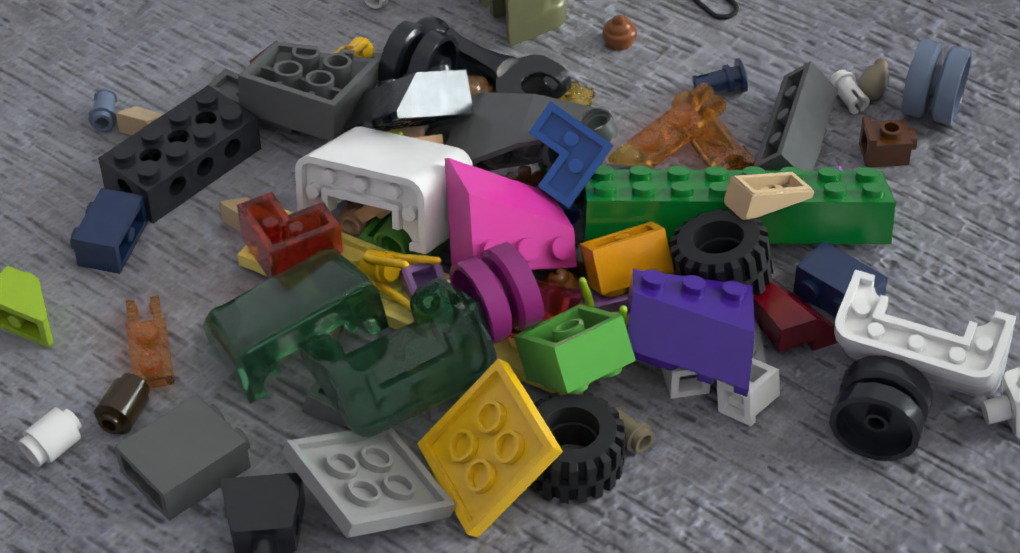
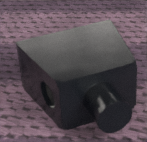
M297 473L221 478L224 506L235 553H294L297 550L305 508L303 480Z

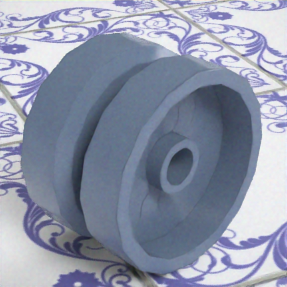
M922 38L908 70L901 113L922 118L933 99L931 108L933 121L952 126L965 92L973 51L953 46L947 52L941 66L943 57L941 43Z

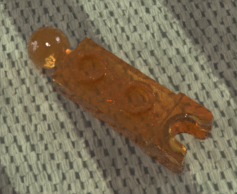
M683 90L675 94L671 105L673 112L678 115L677 126L707 167L719 166L727 170H743L746 167L755 165L753 156L744 145H739L710 105L699 108L698 96L689 90Z

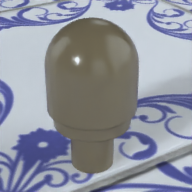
M877 59L874 65L868 66L858 81V86L868 96L870 101L881 98L889 84V73L887 71L889 64L884 59Z

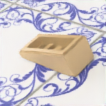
M793 172L737 175L730 177L724 203L742 220H749L811 199L814 190Z

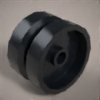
M403 21L390 34L384 46L379 62L378 82L399 79L409 73L429 72V68L439 65H450L451 70H457L459 60L457 39L454 35L438 30L429 31L424 25L412 21Z
M867 356L854 361L846 369L839 394L836 396L831 409L829 425L833 435L840 443L859 456L877 461H896L910 456L918 448L924 422L927 420L931 407L933 391L925 376L918 369L903 360L888 356Z

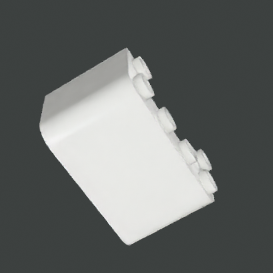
M354 127L297 161L295 180L298 223L314 227L322 222L324 213H329L336 209L337 204L343 200L392 211V229H404L412 240L409 243V251L426 255L450 238L444 158H451L473 166L472 160L464 150L457 147L366 127Z

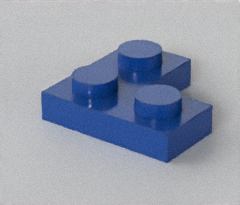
M551 101L528 132L560 154L538 187L568 208L573 205L614 146Z

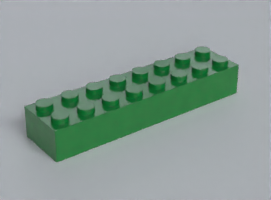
M601 165L582 190L581 211L585 242L652 221L665 228L667 241L670 243L671 237L675 236L674 231L677 227L684 226V221L687 219L698 217L697 214L702 212H714L715 209L728 211L730 209L724 203L730 177L793 172L814 190V194L811 199L757 217L768 230L770 244H821L823 241L829 244H891L896 201L883 172L870 167H861L856 169V171H840L834 167H822L818 171H803L797 167H784L781 170H764L755 166L746 167L743 170H727L719 166H711L705 170H689L683 166H672L667 170H652L646 166H634L630 169H613L612 167Z

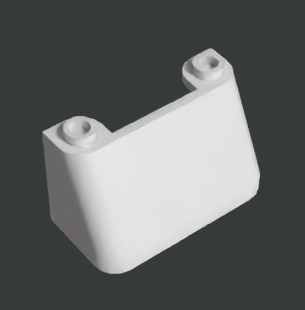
M855 269L837 313L834 328L836 340L850 358L859 360L867 356H888L903 360L918 369L929 383L974 397H987L997 391L1005 371L1016 316L996 311L993 319L985 325L977 326L978 323L969 321L965 335L961 337L885 314L889 297L884 295L879 297L875 292V275Z

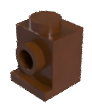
M870 116L862 117L859 146L865 166L872 168L909 165L911 150H916L917 148L915 128H907L905 119L871 121Z

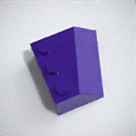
M633 269L626 304V329L635 359L669 371L679 367L693 371L698 374L697 380L712 385L714 379L734 385V393L747 397L755 339L753 286L737 281L723 282L703 279L695 275L680 276L665 274L658 270L643 271Z

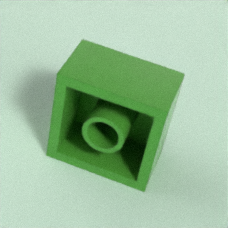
M582 304L513 335L526 379L543 385L546 388L564 392L565 394L573 395L583 392L588 388L589 383L599 378L616 376L622 372V367L636 361L623 315Z

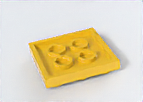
M497 359L417 443L438 483L456 504L454 512L467 535L477 538L563 452L510 364L501 359Z

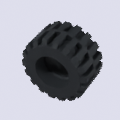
M715 209L714 212L697 214L698 217L689 218L684 221V226L677 227L674 231L675 236L671 237L670 252L675 275H695L703 279L723 282L737 281L745 285H752L753 299L754 295H761L766 290L765 285H770L773 265L767 228L763 226V222L759 218L742 220L731 209L728 211Z
M556 392L549 394L548 400L541 398L536 401L534 405L560 446L573 444L583 446L584 448L565 449L561 447L563 452L530 485V488L535 492L542 490L544 498L552 500L553 497L560 498L559 503L569 504V500H577L578 504L586 503L588 497L592 496L595 500L602 497L603 489L611 491L616 486V479H620L623 472L625 426L623 420L619 419V412L615 407L608 408V401L603 398L595 400L593 399V394L584 392L583 395H559Z

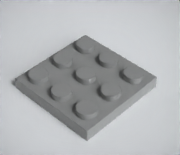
M390 424L286 440L282 452L283 456L346 538L450 518L456 506L454 501Z

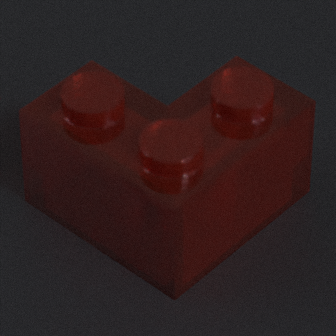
M273 192L237 204L241 237L273 285L344 258L340 224L324 201L289 215Z

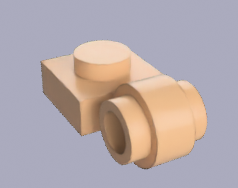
M350 202L339 214V227L343 233L351 236L359 235L373 217L377 216L379 219H382L391 211Z

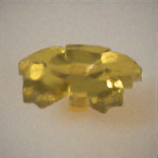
M571 80L572 86L570 90L561 98H558L564 101L591 106L595 92L594 88H588L587 86H582L579 89V82Z

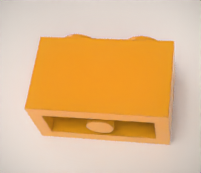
M652 221L580 243L590 287L606 297H614L627 292V287H630L633 269L643 271L658 270L665 274L674 273L665 228Z

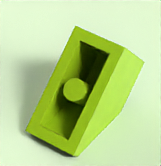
M7 265L0 272V328L50 348L54 341L39 278L30 272H23Z

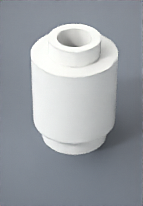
M54 407L23 432L24 437L18 441V446L26 458L36 467H40L45 462L50 464L81 439L79 429L82 428V425L75 414L69 409L62 411Z

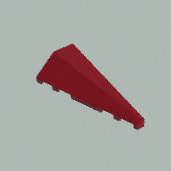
M772 278L770 285H765L766 290L761 295H754V316L778 352L805 343L809 345L812 351L838 343L834 334L835 324L774 278Z

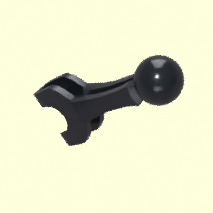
M425 17L416 22L426 26L429 31L438 30L454 35L459 45L457 70H466L468 77L474 79L490 92L537 94L558 99L568 92L572 86L571 78L566 68L544 55H528L515 58L485 49L471 42L450 28L440 18Z

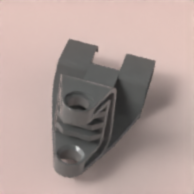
M484 91L471 96L473 114L429 124L425 136L442 134L444 145L464 150L472 160L474 167L486 171L535 163H544L550 169L560 154L528 133L550 101L608 142L617 135L618 127L611 113L605 109L537 94ZM605 159L601 163V165L609 166L613 169H630L634 167L632 165L607 164ZM582 192L574 202L580 210L582 206Z

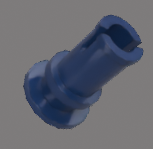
M740 58L734 60L735 66L733 67L727 64L722 66V70L692 76L697 97L727 90L729 93L734 92L735 87L739 86L743 93L747 92V72Z

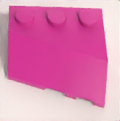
M444 158L452 265L472 256H476L481 260L484 250L499 243L508 242L524 257L531 271L577 267L574 227L554 197L542 189L451 158Z

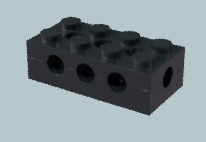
M207 85L100 156L98 160L104 188L143 195L148 221L154 224L262 149L258 117Z

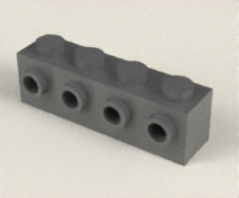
M811 61L784 75L754 165L755 167H760L764 170H781L784 167H797L803 171H814L816 161L820 155L821 144L827 132V124L834 109L833 105L838 89Z

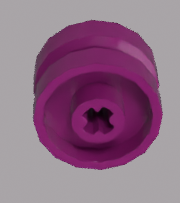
M502 242L484 250L481 260L476 256H472L451 266L450 283L456 303L469 329L485 346H492L509 338L512 328L517 331H524L541 323L544 317V308L539 287L524 257L510 243Z

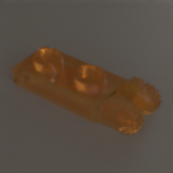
M701 83L689 91L686 100L680 101L629 139L627 143L639 159L652 169L706 129L710 122L724 112L727 105L726 101L721 96H714V89L708 83Z
M159 295L150 297L149 307L153 320L138 322L139 311L135 300L126 301L129 324H126L132 374L144 379L150 389L175 384L165 318L162 317Z

